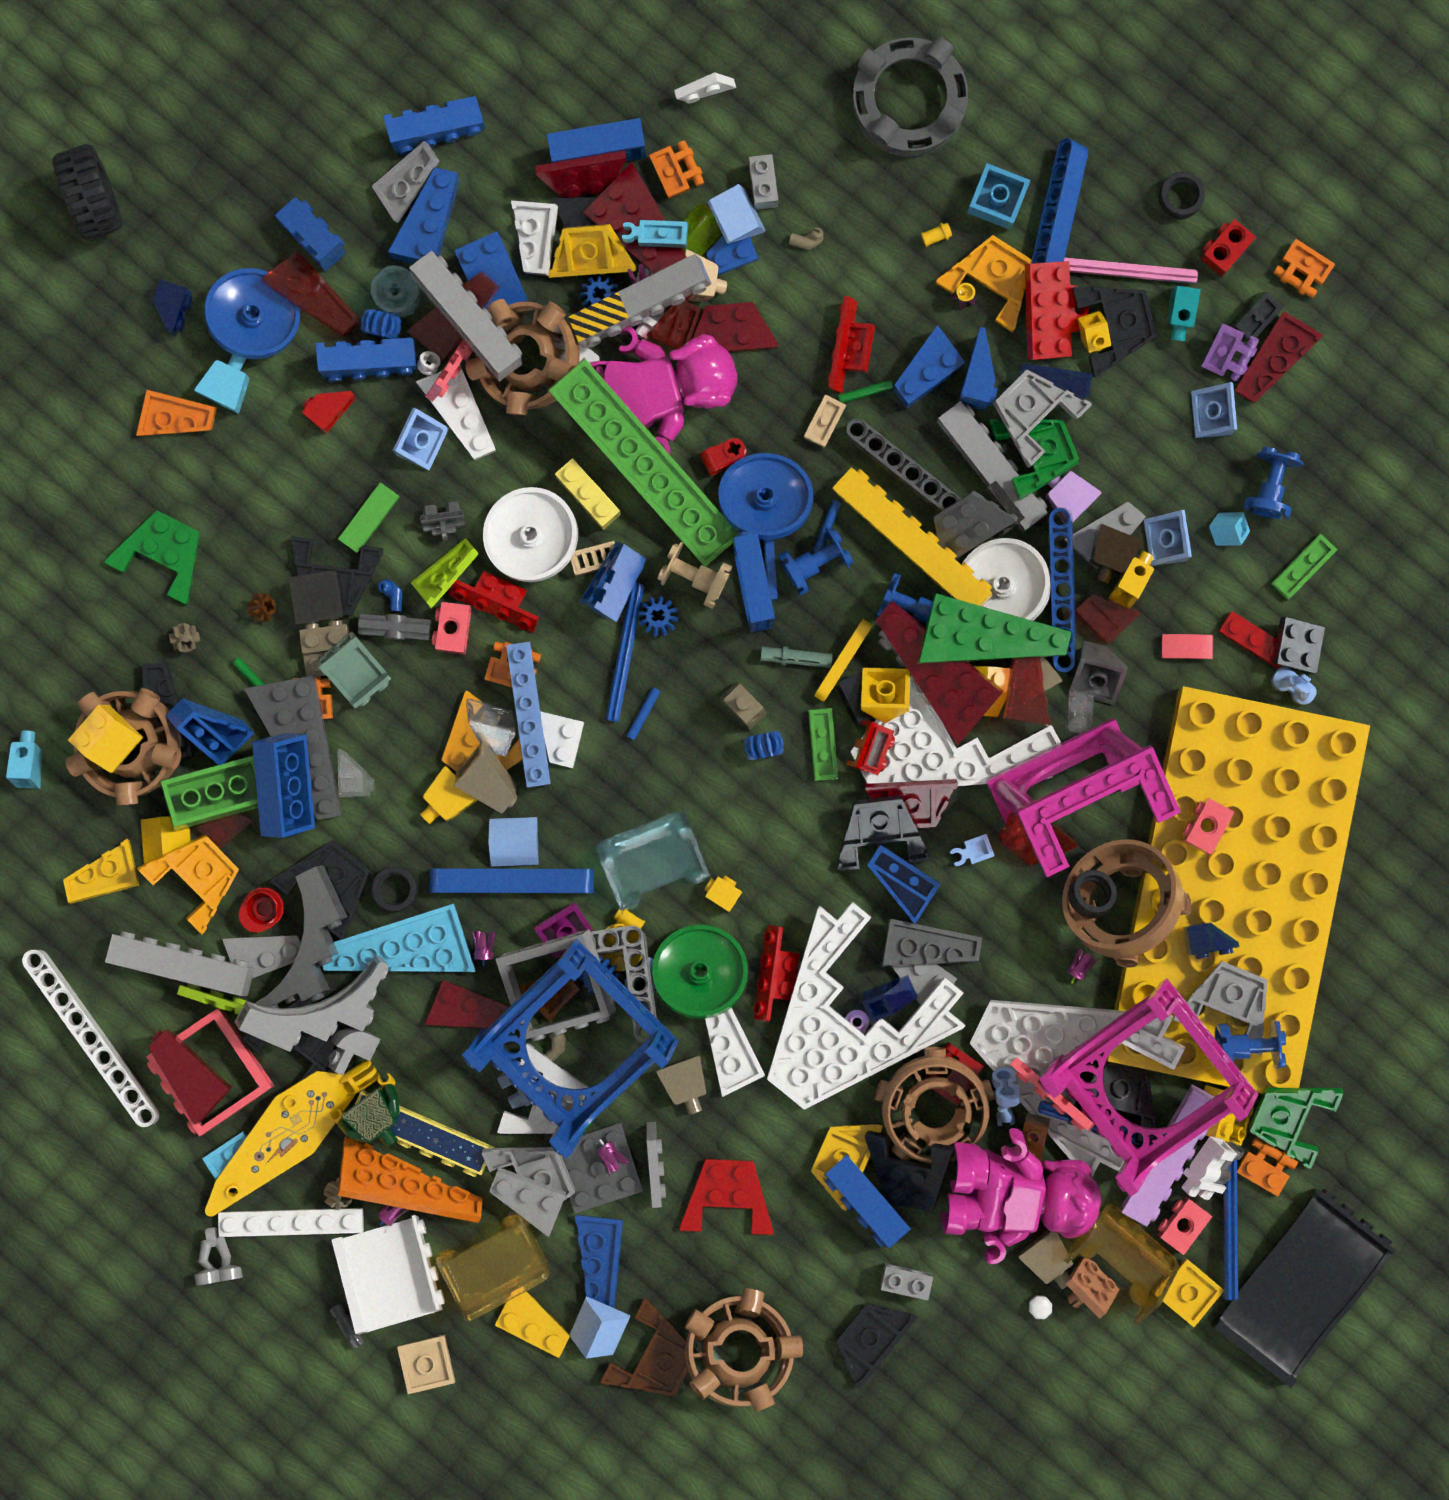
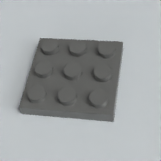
M621 1122L582 1134L573 1153L567 1158L562 1155L575 1187V1193L569 1197L574 1214L643 1191ZM600 1139L604 1145L612 1140L615 1148L629 1161L627 1164H622L615 1157L620 1169L611 1172L609 1168L610 1176L607 1173L604 1162L596 1152L602 1147Z

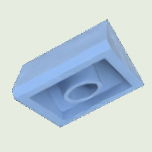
M739 184L707 202L727 244L766 231L746 189Z
M1232 382L1191 391L1195 438L1228 436L1237 430Z
M413 408L393 451L396 456L426 470H430L449 428L420 410Z
M1185 510L1144 519L1148 552L1154 558L1150 564L1151 566L1184 562L1192 557Z
M537 817L489 819L488 843L491 867L539 865Z
M586 1296L570 1332V1337L585 1358L613 1355L630 1315Z

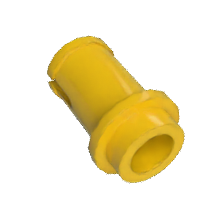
M940 223V226L921 233L926 247L943 239L947 241L952 236L948 223Z
M620 906L613 917L617 920L616 923L619 924L620 922L625 926H636L641 929L645 921L627 911V907L624 909Z

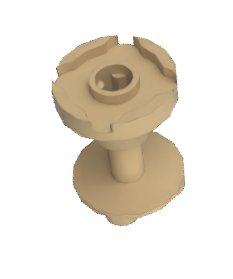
M682 542L679 545H673L667 557L671 560L668 566L662 567L657 579L661 581L663 586L672 571L692 581V587L707 593L704 606L713 609L715 606L714 602L719 598L730 575L727 572L732 570V566L723 563L718 572L703 565L698 569L677 559L683 546Z

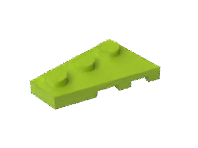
M465 538L414 579L411 584L432 609L479 553Z
M190 983L187 986L180 985L177 993L205 1004H212L223 1010L234 1011L235 1014L240 1013L245 1001H247L234 996L232 1000L223 998L225 993L212 989L210 993L201 991L202 986Z

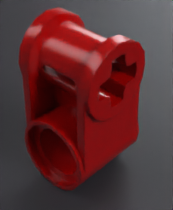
M731 438L719 445L704 450L699 455L709 476H712L746 456V447L740 439ZM736 445L737 448L741 447L740 449H738V455H735L734 453H729L732 451L731 446Z

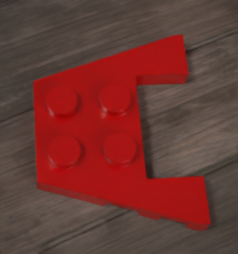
M705 1159L681 1222L680 1231L701 1232L702 1207L708 1206L752 1208V1234L773 1235V1228L754 1161Z

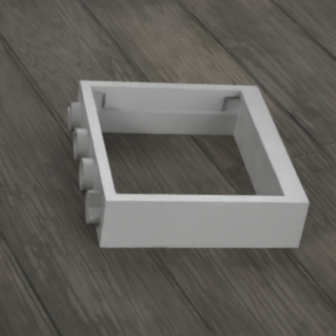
M590 929L510 951L497 957L495 960L510 1005L522 996L511 964L567 949L576 938L600 961ZM589 975L600 1010L532 1028L530 1022L527 1028L526 1039L531 1038L533 1042L543 1039L545 1034L551 1032L555 1036L566 1032V1028L574 1026L576 1030L588 1026V1022L596 1020L597 1024L610 1020L609 1016L616 1011L613 999Z

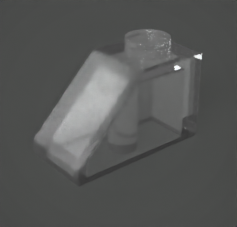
M337 749L339 797H370V792H374L373 777H370V773L345 750Z

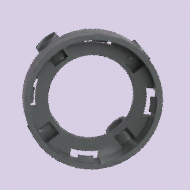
M939 36L933 42L921 38H900L889 41L874 51L868 48L857 65L859 70L855 78L852 94L853 113L862 133L879 149L903 157L926 155L948 143L960 128L961 123L966 117L968 85L960 64L952 55L954 47L947 40ZM904 60L924 62L934 68L943 79L947 93L946 105L932 124L921 129L906 130L899 128L898 124L890 117L880 114L874 97L875 86L880 75L894 63ZM859 92H864V105L867 114L860 115L863 113L861 100L857 101ZM931 138V145L929 146L921 144L912 146V148H908L907 142H916Z

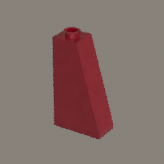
M170 1029L163 1032L159 1030L151 1038L150 1041L153 1043L150 1045L149 1050L190 1119L197 1125L202 1122L233 1087Z

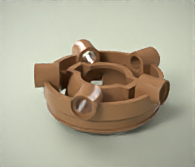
M505 299L492 302L486 310L492 316L491 321L496 327L499 325L504 331L509 332L506 337L509 343H515L518 346L525 338V335L531 336L539 345L540 355L547 357L546 364L543 370L535 368L525 375L511 372L505 377L509 382L505 389L477 354L476 358L466 361V372L471 380L480 379L485 390L495 400L507 405V414L527 416L528 409L545 407L557 400L550 392L539 398L537 395L516 392V390L540 392L544 389L539 384L554 385L579 363L578 340L573 328L564 318L566 316L565 311L551 301L546 306L533 302H517L508 305ZM534 313L532 323L517 326L524 321V315ZM557 333L563 335L566 350L559 349L554 345L553 341L557 343L563 341Z
M141 688L139 692L117 691L100 697L95 692H91L77 703V706L83 713L77 722L75 731L99 704L110 705L114 710L117 708V713L136 731L145 730L148 741L141 744L138 757L130 764L123 765L121 763L113 773L125 778H140L144 776L146 781L114 783L104 774L102 767L86 758L75 747L74 755L66 758V766L70 774L74 777L83 774L85 779L98 791L116 797V805L138 804V796L147 794L160 787L161 781L169 779L181 760L180 732L165 716L169 710L159 701L160 697L148 689ZM125 698H135L131 709H127ZM159 766H162V770L155 778L152 772Z
M926 1047L924 1048L923 1057L916 1058L903 1065L895 1072L889 1082L880 1080L875 1100L882 1102L883 1122L890 1139L895 1144L891 1151L902 1160L910 1161L913 1158L921 1162L931 1163V1156L920 1154L923 1149L917 1141L918 1138L923 1139L928 1147H932L934 1143L954 1146V1142L977 1145L987 1128L989 1101L995 1100V1096L989 1079L981 1081L976 1073L966 1064L946 1056V1048ZM948 1068L956 1070L973 1083L968 1086L971 1096L967 1097L963 1087L944 1077H930L921 1080L917 1071L924 1069L926 1074H948ZM914 1073L918 1082L909 1089L902 1107H900L902 1119L891 1122L890 1109L897 1111L903 1093V1088L900 1085L907 1077ZM928 1089H942L951 1096L957 1095L959 1099H962V1107L955 1109L951 1121L939 1128H930L920 1121L913 1122L911 1118L909 1119L911 1110L915 1108L918 1097ZM973 1102L976 1110L982 1109V1119L977 1133L971 1140L968 1134L963 1131V1126L965 1122L971 1123L972 1110L970 1103ZM905 1124L910 1135L903 1132L901 1137L898 1138L893 1128ZM955 1152L950 1162L957 1160Z
M745 1288L742 1296L722 1299L706 1308L702 1313L695 1309L684 1327L689 1330L685 1348V1359L688 1372L692 1378L689 1384L701 1399L704 1400L708 1397L715 1402L730 1407L753 1406L755 1413L775 1404L772 1396L787 1381L794 1358L802 1357L803 1343L800 1335L791 1336L790 1330L781 1315L770 1305L763 1302L765 1293ZM729 1307H735L734 1313L752 1318L763 1317L772 1327L777 1338L767 1337L765 1332L750 1320L732 1318ZM723 1309L725 1320L713 1326L714 1320L708 1316L714 1311ZM713 1326L714 1332L707 1335ZM738 1330L754 1335L757 1344L761 1348V1357L757 1365L745 1372L731 1369L724 1360H715L713 1354V1347L722 1345L724 1339L730 1333ZM704 1339L702 1352L693 1354L694 1340L700 1342ZM694 1358H702L705 1369L699 1373L696 1369ZM771 1361H780L777 1375L769 1387L767 1383L743 1393L744 1400H738V1389L754 1385L768 1370ZM719 1386L732 1389L731 1399L724 1398L713 1391Z

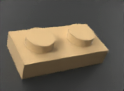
M825 395L804 438L825 448L846 405Z

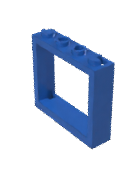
M752 531L737 533L738 536L734 537L733 553L749 631L752 633L772 629L775 616L758 533L752 534Z

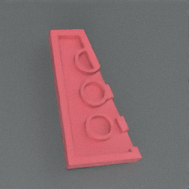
M464 339L425 397L433 402L437 396L443 397L449 388L447 382L450 378L454 380L461 370V367L458 365L462 359L467 361L473 352Z
M1017 1057L1012 1061L1010 1065L1017 1070L1015 1075L1025 1083L1030 1081L1036 1086L1034 1091L1043 1099L1048 1096L1054 1102L1052 1107L1060 1114L1064 1115L1065 1112L1073 1118L1070 1122L1080 1131L1084 1128L1090 1131L1095 1126V1123L1061 1094L1056 1098H1053L1051 1094H1047L1041 1087L1040 1076Z

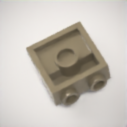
M342 620L330 621L327 627H319L318 623L304 625V630H299L306 677L315 675V677L326 676L319 669L315 661L350 633L349 626L342 624Z

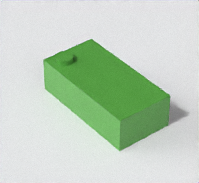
M253 756L161 781L162 791L174 831L258 808Z

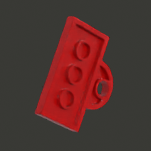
M1069 261L1025 264L1028 360L1072 356L1071 333L1080 330L1077 318L1090 314V305L1082 307L1078 314L1075 312V301L1071 287L1078 286L1070 285Z

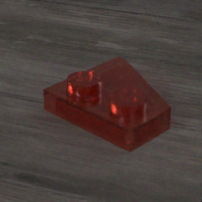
M1094 594L1075 610V613L1106 645L1112 642L1141 614L1138 610L1126 608L1119 603L1104 600V598Z

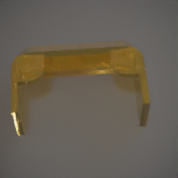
M1112 1204L1106 1205L1099 1212L1093 1227L1086 1234L1079 1236L1075 1240L1064 1259L1068 1264L1078 1254L1085 1258H1092L1098 1253L1132 1283L1129 1289L1130 1297L1134 1303L1141 1307L1134 1320V1323L1137 1325L1161 1305L1179 1270V1264L1172 1254L1132 1219L1123 1214L1117 1206Z

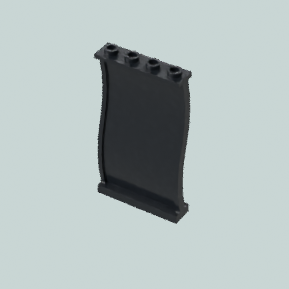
M1314 1189L1312 1191L1313 1194L1288 1229L1239 1287L1238 1299L1230 1300L1219 1317H1216L1211 1323L1212 1327L1290 1388L1296 1383V1378L1320 1344L1360 1298L1390 1255L1396 1251L1390 1246L1393 1242L1382 1233L1378 1236L1371 1230L1374 1227L1363 1218L1358 1221L1352 1216L1355 1212L1345 1204L1339 1206L1333 1200L1336 1197L1326 1189L1322 1191Z

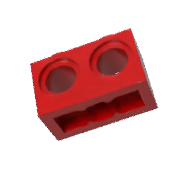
M1235 219L1230 225L1225 222L1217 232L1220 235L1215 242L1210 240L1202 249L1205 254L1200 260L1221 277L1224 276L1256 238L1255 235ZM1229 234H1236L1239 237V242H1232L1229 239ZM1213 252H1222L1224 260H1217Z

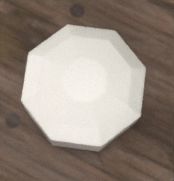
M1035 1295L1029 1301L1028 1311L1036 1319H1046L1052 1313V1303L1046 1296Z

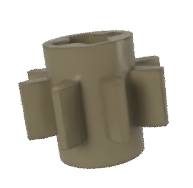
M182 623L173 627L174 633L169 634L170 643L173 644L174 650L178 649L185 653L196 649L195 642H199L200 637L194 625L190 626L189 624Z
M337 1178L336 1181H331L326 1185L324 1195L327 1197L325 1200L327 1205L340 1210L341 1207L348 1206L353 1198L338 1196L339 1178Z

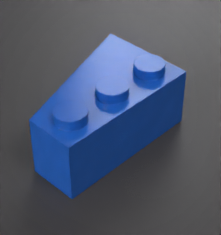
M938 325L894 385L893 392L906 409L963 369L966 363Z
M881 844L867 863L868 867L915 924L941 883Z

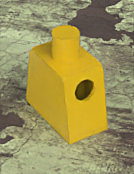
M1141 551L1138 558L1134 557L1126 572L1120 576L1108 599L1129 610L1139 599L1154 571V568L1150 566L1154 559L1153 556L1145 551Z
M447 766L441 770L423 795V798L430 805L420 815L429 824L439 815L446 821H449L478 801L454 786L456 775Z

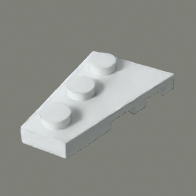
M511 201L516 219L515 226L519 236L523 271L526 274L549 276L558 206L547 203Z

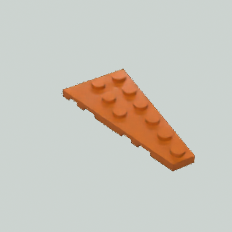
M344 1137L338 1196L479 1223L482 1212L481 1197L458 1186L452 1188L442 1183V1179L435 1175L429 1177L421 1173L422 1169L389 1153L383 1155L373 1150L374 1146L368 1143L362 1145L353 1139Z

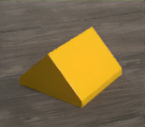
M863 668L862 711L883 723H887L909 711L910 672L908 669Z
M170 817L141 820L144 864L191 842L190 827L174 831Z

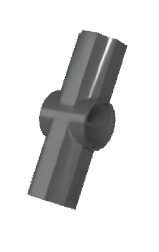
M360 614L358 622L359 635L381 636L384 639L390 640L415 639L430 641L432 631L431 620L407 618V616L386 614L385 616Z

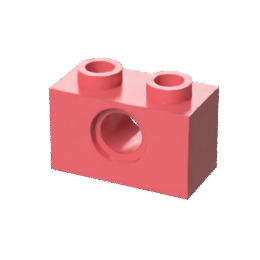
M441 602V608L437 607L435 621L439 622L438 631H434L432 637V645H436L435 649L437 651L466 655L472 610L470 605ZM450 622L457 624V631L453 634L445 632V627Z
M1207 798L1203 802L1199 801L1193 812L1196 816L1192 823H1187L1182 835L1185 836L1183 839L1184 843L1207 855H1212L1234 811ZM1203 819H1208L1212 824L1209 832H1204L1201 829Z
M1187 1197L1183 1200L1179 1199L1172 1208L1174 1213L1169 1219L1165 1218L1158 1227L1160 1232L1157 1234V1236L1183 1255L1212 1218L1210 1214ZM1186 1218L1188 1220V1227L1183 1231L1178 1230V1221Z

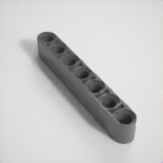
M853 419L848 423L845 433L846 438L937 512L945 509L942 504L945 499H951L953 502L961 499L865 421ZM859 426L863 430V434L861 436H854L851 434L850 428ZM873 440L878 441L881 444V449L878 451L871 450L868 445L869 442ZM895 455L899 458L900 463L892 466L887 462V457ZM908 470H914L917 472L918 478L914 481L909 480L905 473ZM928 484L935 486L936 494H926L924 486Z

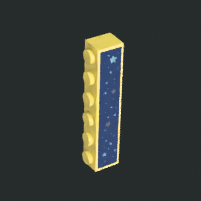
M364 1090L361 1091L355 1105L371 1093ZM399 1106L400 1115L397 1118L398 1122L390 1127L397 1137L399 1145L406 1148H411V1145L420 1149V1154L430 1158L433 1155L442 1158L441 1162L450 1167H454L455 1164L464 1168V1173L473 1177L484 1173L487 1165L482 1156V1150L494 1148V1146Z

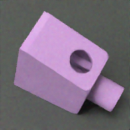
M1070 471L1063 479L1058 476L1047 483L1052 490L1045 498L1053 510L1061 507L1068 509L1072 514L1074 522L1101 495V492ZM1062 511L1056 513L1065 524L1067 515Z

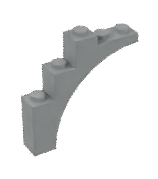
M375 954L365 970L350 985L336 995L319 1003L298 1008L280 1009L263 1007L245 1001L235 1020V1024L239 1030L289 1052L293 1046L298 1044L301 1038V1031L327 1042L329 1036H332L337 1029V1021L363 1032L365 1027L370 1025L374 1016V1010L368 1002L374 999L377 992L376 987L380 980L386 977L388 964L384 958Z

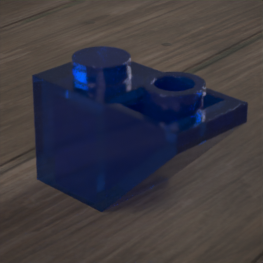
M160 280L153 303L167 331L172 336L177 337L178 331L181 332L185 324V318H183L185 310H188L192 303L191 292L186 287Z
M1211 922L1183 927L1188 955H1195V959L1210 957L1209 952L1219 951V955L1234 953L1233 948L1239 947L1238 941Z
M906 975L866 991L862 1003L873 1023L895 1014L915 1000L918 994L909 976Z

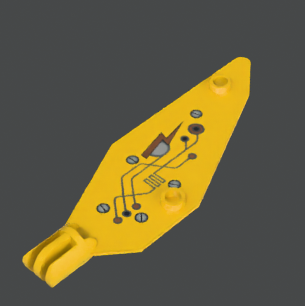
M371 1060L363 1061L344 1073V1075L315 1071L275 1096L216 1179L205 1208L206 1215H216L312 1155L335 1124L330 1120V1117L339 1118L340 1113L337 1109L344 1111L357 1093L378 1081L379 1077L382 1078L379 1073H376L377 1070L374 1065H371ZM231 1188H236V1189H237V1190H236L235 1192H233V1193L229 1192V1189H231Z

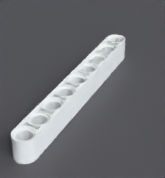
M30 950L26 952L22 959L25 969L135 1123L141 1127L155 1124L160 1117L158 1108L49 955L43 950ZM34 954H38L41 958L40 965L34 967L31 963V958ZM48 973H51L55 978L52 986H48L45 983V977ZM61 993H66L68 996V1003L65 1006L59 1002V995ZM75 1012H79L82 1015L80 1025H76L72 1020ZM90 1031L96 1035L94 1044H89L86 1040L87 1033ZM102 1051H107L110 1055V1061L107 1064L103 1063L100 1059ZM117 1070L124 1074L122 1083H118L114 1079V1073ZM130 1090H135L138 1094V1099L135 1103L128 1099V1092ZM144 1109L149 1110L152 1114L149 1122L142 1119V1111Z

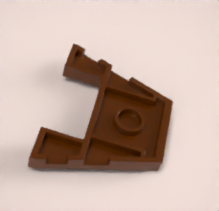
M644 1298L634 1318L656 1329L633 1373L610 1362L600 1383L675 1396L688 1372L685 1359L687 1340L647 1298Z

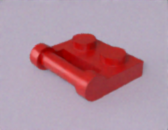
M949 1042L945 1045L946 1056L952 1058L955 1055L959 1058V1061L966 1064L978 1076L984 1067ZM953 1069L946 1077L948 1080L963 1087L965 1093L969 1089L968 1086L972 1085V1082L965 1075ZM929 1074L928 1077L925 1076L924 1079L930 1077H939L941 1074ZM933 1088L934 1091L957 1106L962 1100L957 1095L951 1096L945 1090Z

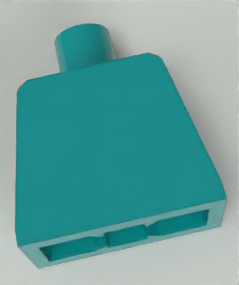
M1183 286L1171 288L1166 323L1168 326H1173L1171 340L1185 341L1187 328H1194L1201 289ZM1180 311L1185 314L1183 321L1178 317Z

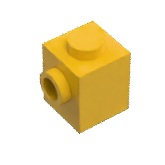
M1100 311L1077 318L1082 343L1089 353L1101 351L1103 348L1111 346L1108 324Z
M725 875L723 879L717 877L716 880L711 878L704 891L708 892L705 896L706 898L730 912L742 891L735 888L736 882Z

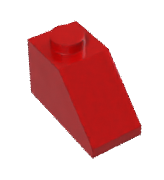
M351 391L316 394L314 398L310 397L304 403L302 413L327 434L357 398Z

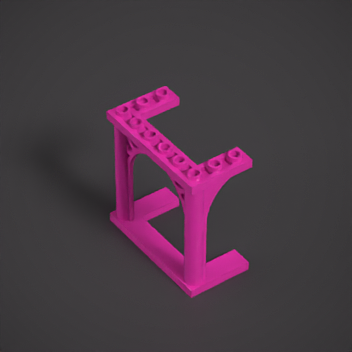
M1114 718L985 780L1013 843L1017 844L1029 839L1046 877L1070 867L1050 823L1117 790L1124 792L1140 784L1154 818L1158 823L1181 812L1151 745L1144 748L1140 747L1120 731ZM1098 753H1103L1106 759L1107 766L1035 801L1027 794L1030 786Z
M1167 978L1158 984L1153 993L1067 1055L1061 1054L1056 1057L1039 1078L1043 1090L1047 1094H1051L1053 1098L1059 1096L1066 1088L1069 1096L1074 1100L1076 1099L1082 1106L1083 1114L1089 1119L1091 1118L1096 1124L1098 1133L1110 1142L1114 1154L1124 1160V1164L1115 1178L1120 1189L1123 1192H1127L1130 1197L1139 1191L1150 1171L1161 1161L1230 1113H1233L1240 1122L1248 1116L1258 1097L1255 1089ZM1173 1012L1230 1086L1184 1119L1171 1126L1163 1128L1138 1126L1123 1118L1110 1104L1103 1086L1104 1066L1109 1054L1120 1043L1158 1017L1162 1022ZM1094 1060H1097L1099 1067L1096 1068L1093 1065H1087V1063L1093 1064ZM1084 1071L1092 1072L1097 1077V1080L1093 1083H1087L1082 1080L1080 1074ZM1095 1088L1099 1092V1096H1095V1093L1090 1089ZM1120 1126H1125L1128 1129L1127 1135H1125L1123 1129L1121 1130ZM1135 1132L1141 1133L1144 1139L1143 1145L1140 1148H1136L1131 1142V1137ZM1153 1134L1157 1137V1139H1153V1144L1149 1145V1135Z

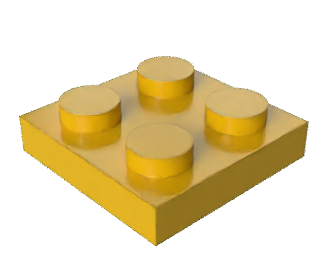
M1185 1258L1156 1296L1190 1325L1195 1327L1224 1290Z

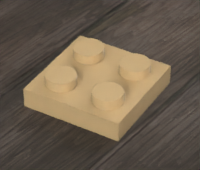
M445 1334L397 1346L408 1394L456 1382Z

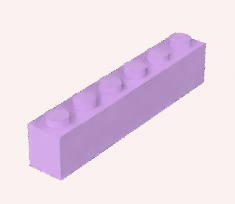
M1191 1085L1168 1126L1181 1121L1214 1098V1096ZM1207 1130L1154 1167L1139 1191L1131 1197L1127 1194L1121 1205L1122 1213L1145 1226H1148L1150 1221L1154 1222L1160 1212L1159 1205L1162 1200L1166 1202L1172 1192L1170 1188L1174 1180L1178 1181L1184 1171L1182 1166L1186 1160L1190 1161L1196 1151L1194 1147L1198 1139L1202 1140L1205 1137Z

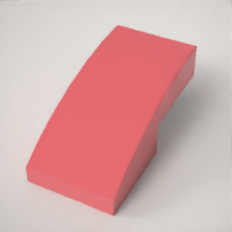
M1162 634V658L1213 659V635Z

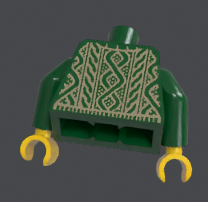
M387 1073L389 1076L387 1082H383L380 1077L378 1078V1083L383 1089L381 1087L377 1088L347 1112L337 1109L340 1113L338 1119L333 1116L330 1117V1120L338 1124V1127L346 1137L361 1143H370L379 1137L386 1148L398 1140L390 1127L398 1122L397 1118L400 1115L399 1097L395 1089V1080L390 1073Z

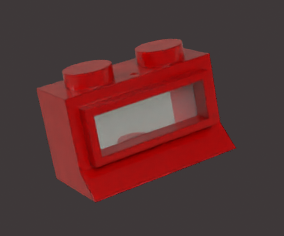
M862 720L860 725L866 726L867 729L863 739L857 738L854 743V747L859 749L856 760H847L846 765L878 776L886 767L887 759H885L887 750H890L894 745V730L872 721Z

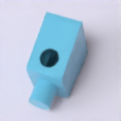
M232 354L228 364L216 360L194 391L198 395L239 414L249 383L248 375L240 371L246 359Z
M21 731L20 742H12L10 746L6 778L16 788L40 789L42 749L35 743V732Z

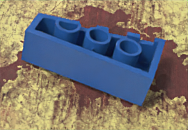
M476 96L446 102L443 108H440L438 105L426 106L419 113L412 112V109L402 111V115L396 118H392L391 114L383 115L395 154L406 156L423 141L433 148L439 142L451 143L457 141L460 136L480 134L481 130L485 129Z
M434 167L388 251L392 259L414 264L430 251H433L436 256L441 255L460 182L458 173Z
M413 338L382 339L380 344H375V341L362 340L357 342L356 346H352V344L346 343V341L335 342L333 347H324V343H315L318 372L329 383L342 382V378L350 377L352 380H364L369 375H375L376 378H385L389 376V373L397 372L399 375L413 374V371L418 370L416 345Z
M844 1155L824 1173L827 1178L824 1180L826 1185L833 1192L837 1190L841 1194L842 1198L840 1201L848 1210L853 1209L858 1215L856 1217L857 1221L864 1229L868 1227L874 1234L871 1237L880 1247L890 1248L910 1230L909 1226L848 1155Z

